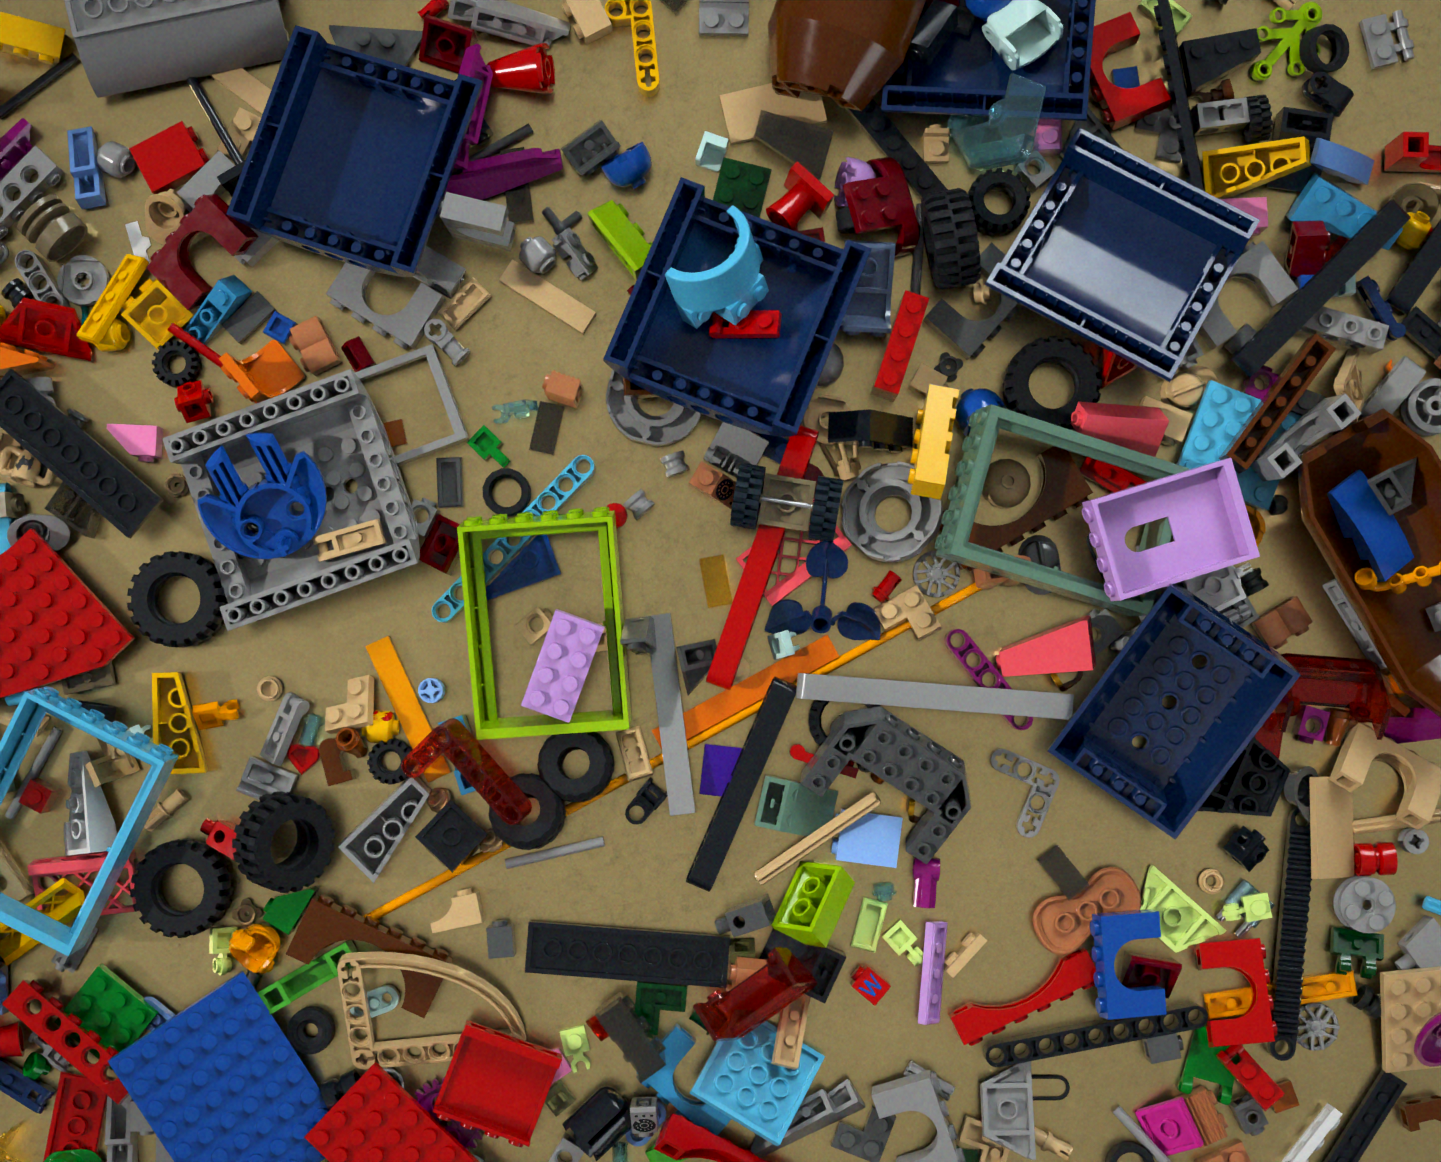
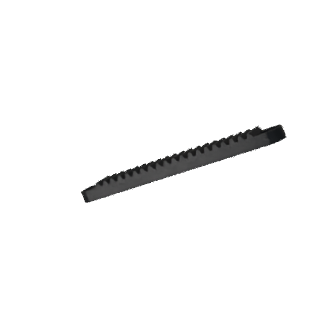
M1298 807L1290 811L1287 821L1272 989L1274 1009L1271 1010L1272 1021H1275L1277 1025V1036H1274L1275 1042L1267 1043L1270 1055L1280 1061L1291 1059L1296 1050L1297 1035L1299 1033L1298 1024L1300 1022L1299 1014L1301 1011L1300 996L1303 983L1302 974L1304 973V953L1306 952L1305 943L1307 942L1306 933L1308 931L1307 922L1309 921L1308 912L1310 910V884L1312 881L1310 822L1302 827L1296 823V815L1300 812ZM1280 1040H1284L1288 1044V1050L1280 1055L1275 1051V1044Z

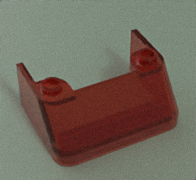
M1292 653L1281 655L1300 673V677L1275 708L1280 732H1286L1290 716L1297 715L1301 708L1300 704L1348 708L1350 715L1356 721L1372 723L1377 740H1382L1392 707L1380 668L1375 662L1367 659Z
M775 947L768 953L769 959H767L765 966L730 991L721 992L717 990L707 997L708 1001L706 1003H696L693 1005L714 1042L738 1040L817 985L813 975L788 948Z

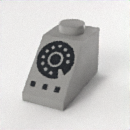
M657 1097L632 1098L630 1105L632 1134L638 1133L639 1137H651L653 1133H658Z

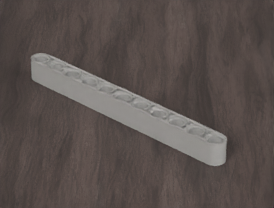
M798 673L796 698L1066 720H1070L1073 715L1074 694L808 673Z

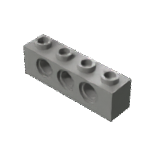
M36 145L0 181V209L3 208V215L0 217V239L6 236L9 231L8 228L14 222H18L32 204L43 197V193L49 187L56 185L60 181L61 175L64 173ZM38 173L37 181L30 183L31 176ZM21 191L20 198L13 201L14 193Z
M1322 306L1297 332L1309 336L1316 333L1324 340L1354 349L1359 348L1361 351L1375 354L1383 350L1389 325Z

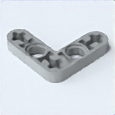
M1001 748L996 749L989 758L991 766L997 771L1032 785L1017 819L1016 829L1024 837H1034L1042 826L1058 788L1059 775L1053 769ZM1002 753H1005V759L1013 762L1014 757L1017 758L1013 764L1012 773L1008 771L1011 766L1001 764L1000 767L997 766L996 755L1001 756ZM1024 762L1031 766V773L1027 777H1021L1017 771L1018 766ZM1037 767L1041 768L1038 771L1039 774L1047 776L1048 773H1051V778L1054 780L1053 784H1047L1045 787L1043 786L1044 781L1039 778H1035V783L1031 781L1036 775ZM1039 795L1043 797L1045 804L1042 809L1035 810L1031 806V800ZM1028 809L1032 813L1040 815L1039 819L1033 817L1031 824L1034 826L1033 831L1028 830L1025 833V828L1021 825L1023 821H1029L1031 815L1026 814Z

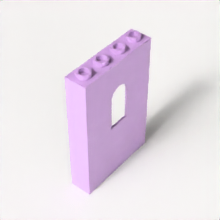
M1232 458L1215 461L1082 502V515L1085 522L1088 523L1091 532L1089 539L1091 545L1096 549L1098 556L1096 560L1099 571L1103 573L1105 579L1104 590L1111 601H1121L1168 586L1170 583L1175 584L1260 557ZM1164 517L1168 518L1174 538L1173 542L1141 552H1133L1126 546L1125 535L1130 528Z

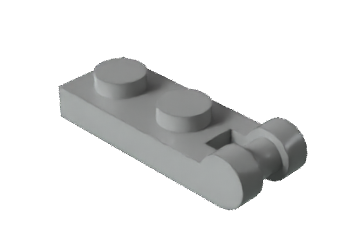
M292 692L287 693L283 697L259 756L273 765H282L301 717L309 710V702L299 698Z

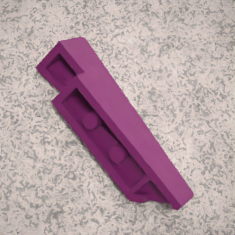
M479 44L466 48L459 74L482 80L484 84L454 168L465 170L468 168L469 145L478 144L493 77L490 65H485L480 54L482 48Z
M24 118L18 121L0 138V181L32 149L30 144V129H32V126Z
M530 148L469 161L468 168L463 169L464 174L450 176L444 195L446 192L483 200L563 169L560 149L542 152L541 148Z
M1410 708V712L1406 717L1381 716V735L1393 739L1397 744L1441 739V718L1427 708Z

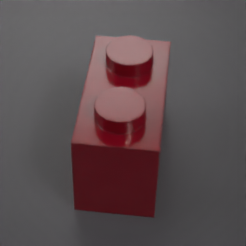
M1323 221L1292 222L1284 262L1289 277L1315 275L1325 265V248L1330 244V231L1326 230Z

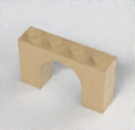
M1358 723L1347 732L1329 780L1352 792L1363 785L1372 761L1386 762L1398 771L1404 783V795L1395 818L1417 830L1430 823L1441 794V768L1439 765L1429 762L1418 756L1416 752L1400 746L1393 739L1377 733L1368 725Z

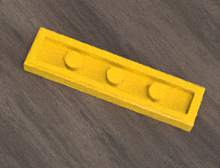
M126 254L76 335L78 338L93 344H100L148 266L149 262L145 258Z

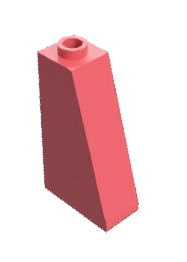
M1078 401L1076 409L1071 415V425L1076 432L1153 457L1157 454L1169 423L1167 417L1157 407Z
M1091 615L1080 617L1004 646L999 655L996 656L997 669L1002 671V677L1094 670L1096 658Z

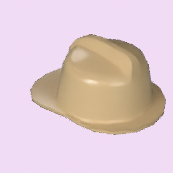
M174 189L150 195L145 202L146 231L153 240L162 245L166 244V237L179 228L181 225L179 222L185 213L184 203L179 196L174 194Z
M1195 366L1180 371L1173 376L1170 383L1164 381L1160 390L1161 401L1186 412L1198 408L1208 381L1212 380L1218 383V378L1213 371L1202 366Z

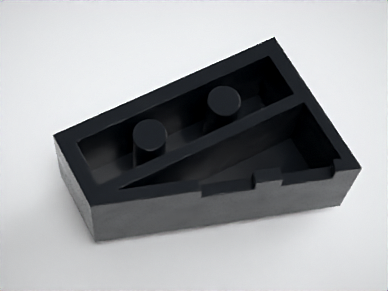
M1257 28L1183 41L1179 46V53L1187 96L1189 97L1192 93L1253 62L1261 53Z
M871 409L829 412L828 443L858 445L861 448L901 453L903 448H913V418Z

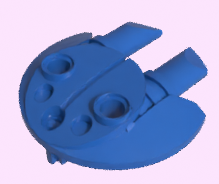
M248 433L246 437L266 472L264 475L266 479L261 480L260 483L256 482L248 488L246 483L241 481L223 445L220 446L205 465L220 495L206 494L197 500L200 515L210 533L225 547L240 555L257 559L285 557L307 544L319 529L326 511L327 494L325 483L317 465L305 451L296 453L293 463L287 461L273 433ZM292 503H301L304 506V510H295ZM247 523L256 524L259 530L251 531L247 527Z

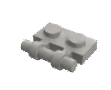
M1402 10L1392 13L1394 19L1392 23H1388L1386 14L1363 19L1359 22L1371 70L1396 64L1398 62L1397 53L1402 52L1405 61L1415 58L1413 53L1414 43L1413 40H1410L1407 31L1409 26L1408 20L1404 18ZM1397 31L1400 43L1394 45L1391 32Z

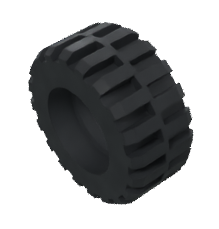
M961 188L926 194L921 199V219L926 255L934 285L943 290L975 284L981 277V257L975 217L967 192Z
M1049 336L1046 339L1041 337L1035 339L1030 344H1026L1008 364L1006 374L1003 377L1002 385H1004V391L1002 393L1003 399H1006L1008 403L1007 409L1069 430L1073 429L1071 415L1075 411L1078 401L1097 403L1100 400L1101 393H1099V389L1102 387V379H1099L1098 373L1101 371L1099 365H1095L1092 361L1094 356L1091 352L1087 354L1083 350L1085 346L1079 342L1074 344L1071 342L1072 339L1067 337L1063 339H1058L1057 336ZM1056 363L1064 367L1072 376L1075 391L1073 397L1065 406L1056 409L1046 408L1040 405L1031 395L1029 378L1034 369L1039 365Z
M182 551L164 552L161 556L155 555L151 557V562L143 563L139 567L141 572L138 575L134 574L131 582H134L133 588H128L127 596H131V603H127L128 611H132L134 615L131 617L134 625L140 627L138 631L143 636H148L150 641L162 644L163 646L187 647L196 646L204 640H209L214 636L213 633L216 630L219 631L221 629L223 617L219 607L226 605L228 602L214 563L202 558V556ZM175 576L190 578L196 583L200 592V605L196 614L184 623L168 621L162 615L158 603L161 588L170 578Z
M282 791L260 796V802L254 800L249 804V810L247 812L243 811L239 817L242 819L240 824L235 826L236 839H232V847L236 848V852L233 853L234 860L240 863L238 869L252 883L280 893L301 891L303 886L309 887L315 882V877L320 878L325 872L323 868L325 865L328 866L331 861L329 856L331 852H334L335 846L332 843V838H335V831L330 828L332 820L330 816L325 815L326 810L310 798ZM292 820L297 830L295 847L284 861L275 864L271 855L273 836L283 823Z
M190 838L166 842L150 850L144 855L145 859L139 861L135 867L138 871L132 875L131 883L135 884L134 889L130 890V897H135L136 904H133L135 912H141L142 916L139 919L143 924H151L150 930L155 933L161 931L163 936L170 938L173 936L178 938L194 936L214 926L225 915L224 911L230 907L232 902L229 899L230 895L234 894V886L230 882L234 877L232 871L228 872L226 866L229 863L226 858L221 859L219 856L220 852L208 847L206 842H197L195 839ZM177 864L189 865L198 872L203 881L204 894L202 901L195 909L182 912L174 909L163 896V876L170 867Z

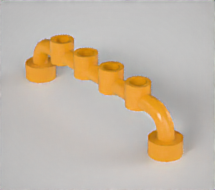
M1441 561L1439 565L1429 568L1418 566L1412 573L1405 575L1395 573L1385 582H1377V576L1371 568L1358 570L1354 578L1358 587L1362 590L1379 592L1392 589L1394 593L1400 594L1406 590L1407 584L1417 582L1419 586H1428L1432 582V577L1441 575Z

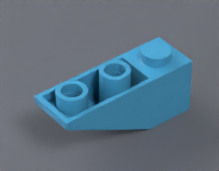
M235 275L219 279L184 330L207 345L223 328L222 324L245 303L252 291Z

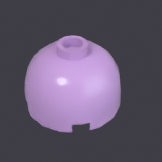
M846 157L847 162L842 161L838 169L835 188H839V196L834 195L836 205L839 207H848L843 190L844 184L875 178L872 167L865 161L857 158Z

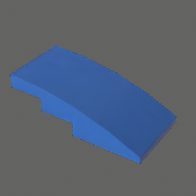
M1356 470L1330 490L1327 496L1343 537L1353 539L1360 560H1369L1372 570L1377 576V582H1385L1410 562L1414 555L1393 514L1388 515L1367 482L1369 479L1361 470Z

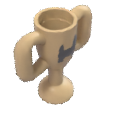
M7 446L1 451V476L10 477L15 482L27 486H35L36 483L46 486L51 485L55 481L56 475L49 469H47L44 478L39 475L41 462L28 450H22L16 446ZM14 453L18 456L14 468L7 469L11 455Z

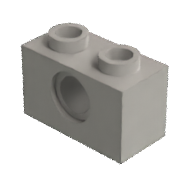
M1095 608L1088 614L1091 615L1092 627L1098 632V637L1094 641L1095 657L1125 632L1106 609L1098 611Z

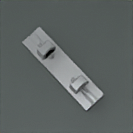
M1336 578L1323 584L1324 590L1373 670L1386 668L1387 666Z

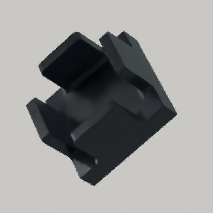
M450 800L415 838L443 866H446L453 873L460 864L463 865L479 849V844L488 835Z

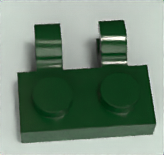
M1333 927L1331 929L1330 954L1338 955L1335 973L1347 975V972H1351V957L1363 959L1360 969L1361 978L1371 979L1372 976H1376V961L1384 959V934L1362 933L1356 930Z

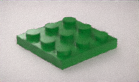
M103 963L94 970L63 1010L68 1015L73 1013L83 1021L80 1026L87 1032L90 1029L95 1031L102 1038L101 1044L106 1048L112 1046L118 1052L136 1042L159 1013L144 1001L145 998ZM58 1017L54 1022L60 1027L61 1020ZM76 1032L72 1033L70 1036L80 1043L79 1034ZM96 1049L89 1051L98 1059L100 1058V1054Z

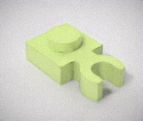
M585 1024L560 1030L559 1033L565 1057L573 1055L571 1062L572 1071L574 1073L578 1071L576 1065L578 1061H583L586 1064V1069H590L591 1061L588 1056L584 1055V1052L590 1051Z

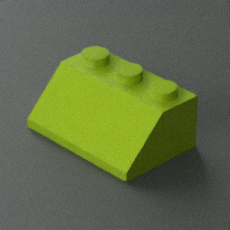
M611 200L590 210L587 213L590 224L637 280L653 242L647 243L642 237L645 234L636 222L632 225L627 218L629 213L621 203L616 205Z
M801 861L771 926L805 945L826 948L855 882L842 866Z

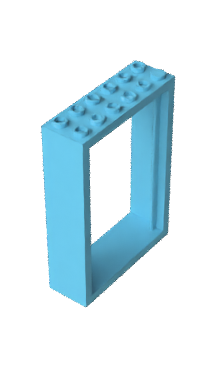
M45 686L44 688L41 687L24 692L0 741V806L46 712L151 765L112 846H108L106 850L108 854L71 928L0 892L1 923L66 956H70L86 945L179 756L172 753L173 749L164 744L156 745L150 742L151 738L139 732L134 734L127 730L128 727L118 721H113L112 723L104 719L105 715L94 709L89 711L81 707L82 703L69 697L65 699L58 695L59 691Z

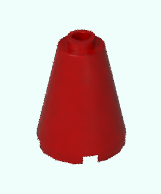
M539 43L488 62L487 65H490L493 71L491 87L551 94L554 89H550V84H555V68L552 55H547L545 50L550 49L546 43Z

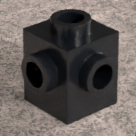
M1242 826L1239 831L1235 832L1231 836L1230 841L1223 847L1229 856L1248 872L1257 863H1260L1269 851V848L1264 844L1266 838L1256 829H1253L1251 832L1245 826Z

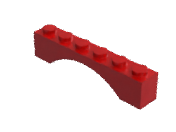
M1082 947L1060 958L1055 971L1047 982L1025 999L1000 1006L969 1003L948 1015L964 1045L969 1043L972 1046L983 1040L982 1036L990 1032L994 1035L1005 1030V1025L1013 1021L1019 1023L1029 1017L1028 1014L1035 1010L1041 1012L1051 1007L1050 1003L1057 999L1063 1001L1074 995L1073 991L1081 987L1085 990L1094 986L1093 975L1096 972V967L1088 951Z
M674 1113L663 1123L654 1147L655 1150L675 1160L704 1158L717 1162H771L755 1156L752 1151L742 1149L734 1145L729 1139L720 1138L711 1133L709 1129L697 1126L689 1122L686 1117Z

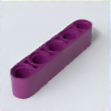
M953 629L946 634L945 644L979 687H987L983 684L982 678L985 673L990 672L994 675L995 682L987 688L1012 689L964 630ZM955 633H959L963 637V644L958 648L954 647L950 641L951 636ZM970 653H976L979 657V663L975 667H970L966 662V658ZM1002 715L1011 727L1018 730L1028 729L1033 722V717L1026 716V722L1018 726L1014 722L1015 715Z

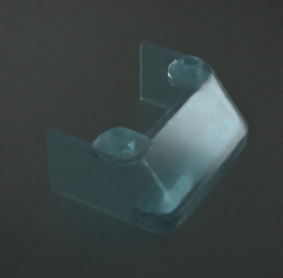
M1012 73L1009 76L1005 98L991 106L989 116H950L948 120L950 134L970 168L983 171L1022 163L1028 159L1034 144L1046 86Z

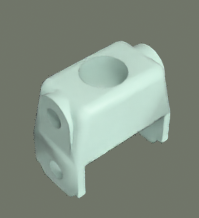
M1012 0L1007 6L991 14L987 18V23L982 26L984 36L1012 71L1022 68L1044 55L1063 37L1064 29L1060 18L1039 0Z

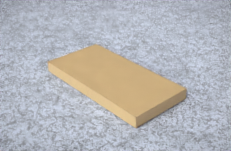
M772 83L719 95L731 145L827 123L822 96L801 91L798 98L778 95L773 90Z
M1330 776L1309 777L1311 879L1355 877L1354 832L1352 825L1353 791L1349 792L1329 780Z

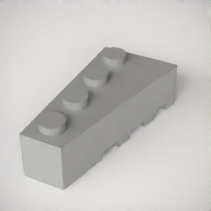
M413 772L340 842L338 848L373 883L427 800L431 789Z

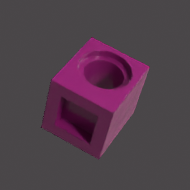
M1263 365L1251 377L1246 376L1241 392L1262 400L1277 380L1278 374L1273 373L1272 368ZM1255 378L1263 380V390L1256 388L1254 384Z
M1299 705L1291 734L1298 735V741L1313 745L1314 741L1322 742L1331 712L1308 705ZM1309 719H1312L1315 723V728L1312 732H1308L1305 727Z

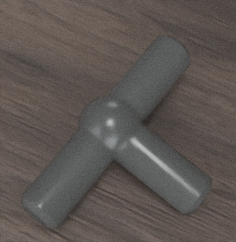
M546 207L542 211V214L552 225L557 235L582 219L579 211H575L562 222L550 207Z

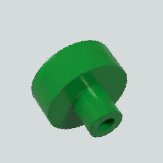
M32 1052L27 1057L23 1066V1075L31 1079H37L41 1074L47 1075L50 1071V1065L46 1064V1058L37 1052Z

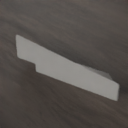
M451 0L447 17L449 19L472 21L470 29L530 45L539 43L550 45L562 35L567 36L570 29V23L506 0Z
M849 1079L843 1081L828 1094L826 1090L821 1089L803 1099L778 1147L755 1133L756 1136L750 1151L755 1156L761 1158L862 1110L866 1106Z

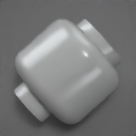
M110 141L105 143L98 149L96 155L100 170L114 177H125L135 167L136 161L129 148L117 142Z
M537 236L533 239L528 237L521 243L519 259L531 272H541L544 274L556 263V251L543 237Z

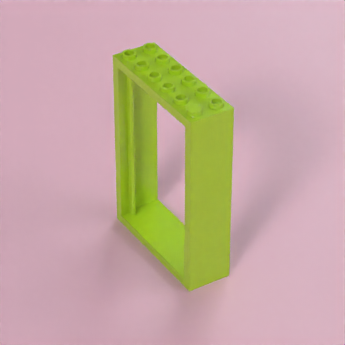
M596 507L594 511L584 513L582 508L569 509L566 514H558V510L543 511V514L540 516H533V512L518 513L515 518H508L507 514H496L486 520H482V516H469L466 520H463L457 527L476 740L629 729L632 715L626 647L620 644L624 627L615 510L609 511V507ZM598 531L605 611L603 626H606L613 710L573 713L569 723L548 715L497 718L481 539Z

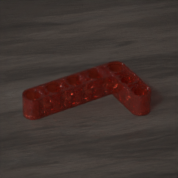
M448 719L434 728L402 761L401 767L404 774L410 778H416L445 755L506 824L515 825L519 823L532 810L528 797L457 719Z

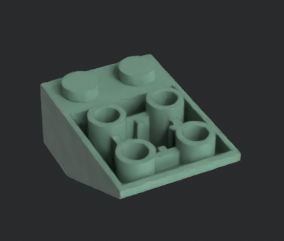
M765 774L754 825L808 836L832 820L839 791L827 789L821 797L800 784L801 782Z

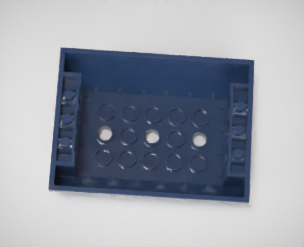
M1170 583L1051 744L1048 752L1176 840L1300 677V673L1273 648L1190 591ZM1199 654L1207 658L1206 665L1200 668L1192 664L1193 658ZM1167 695H1172L1177 699L1176 705L1172 708H1166L1162 704L1163 698ZM1139 735L1145 737L1147 740L1146 745L1142 748H1136L1132 744L1134 737Z

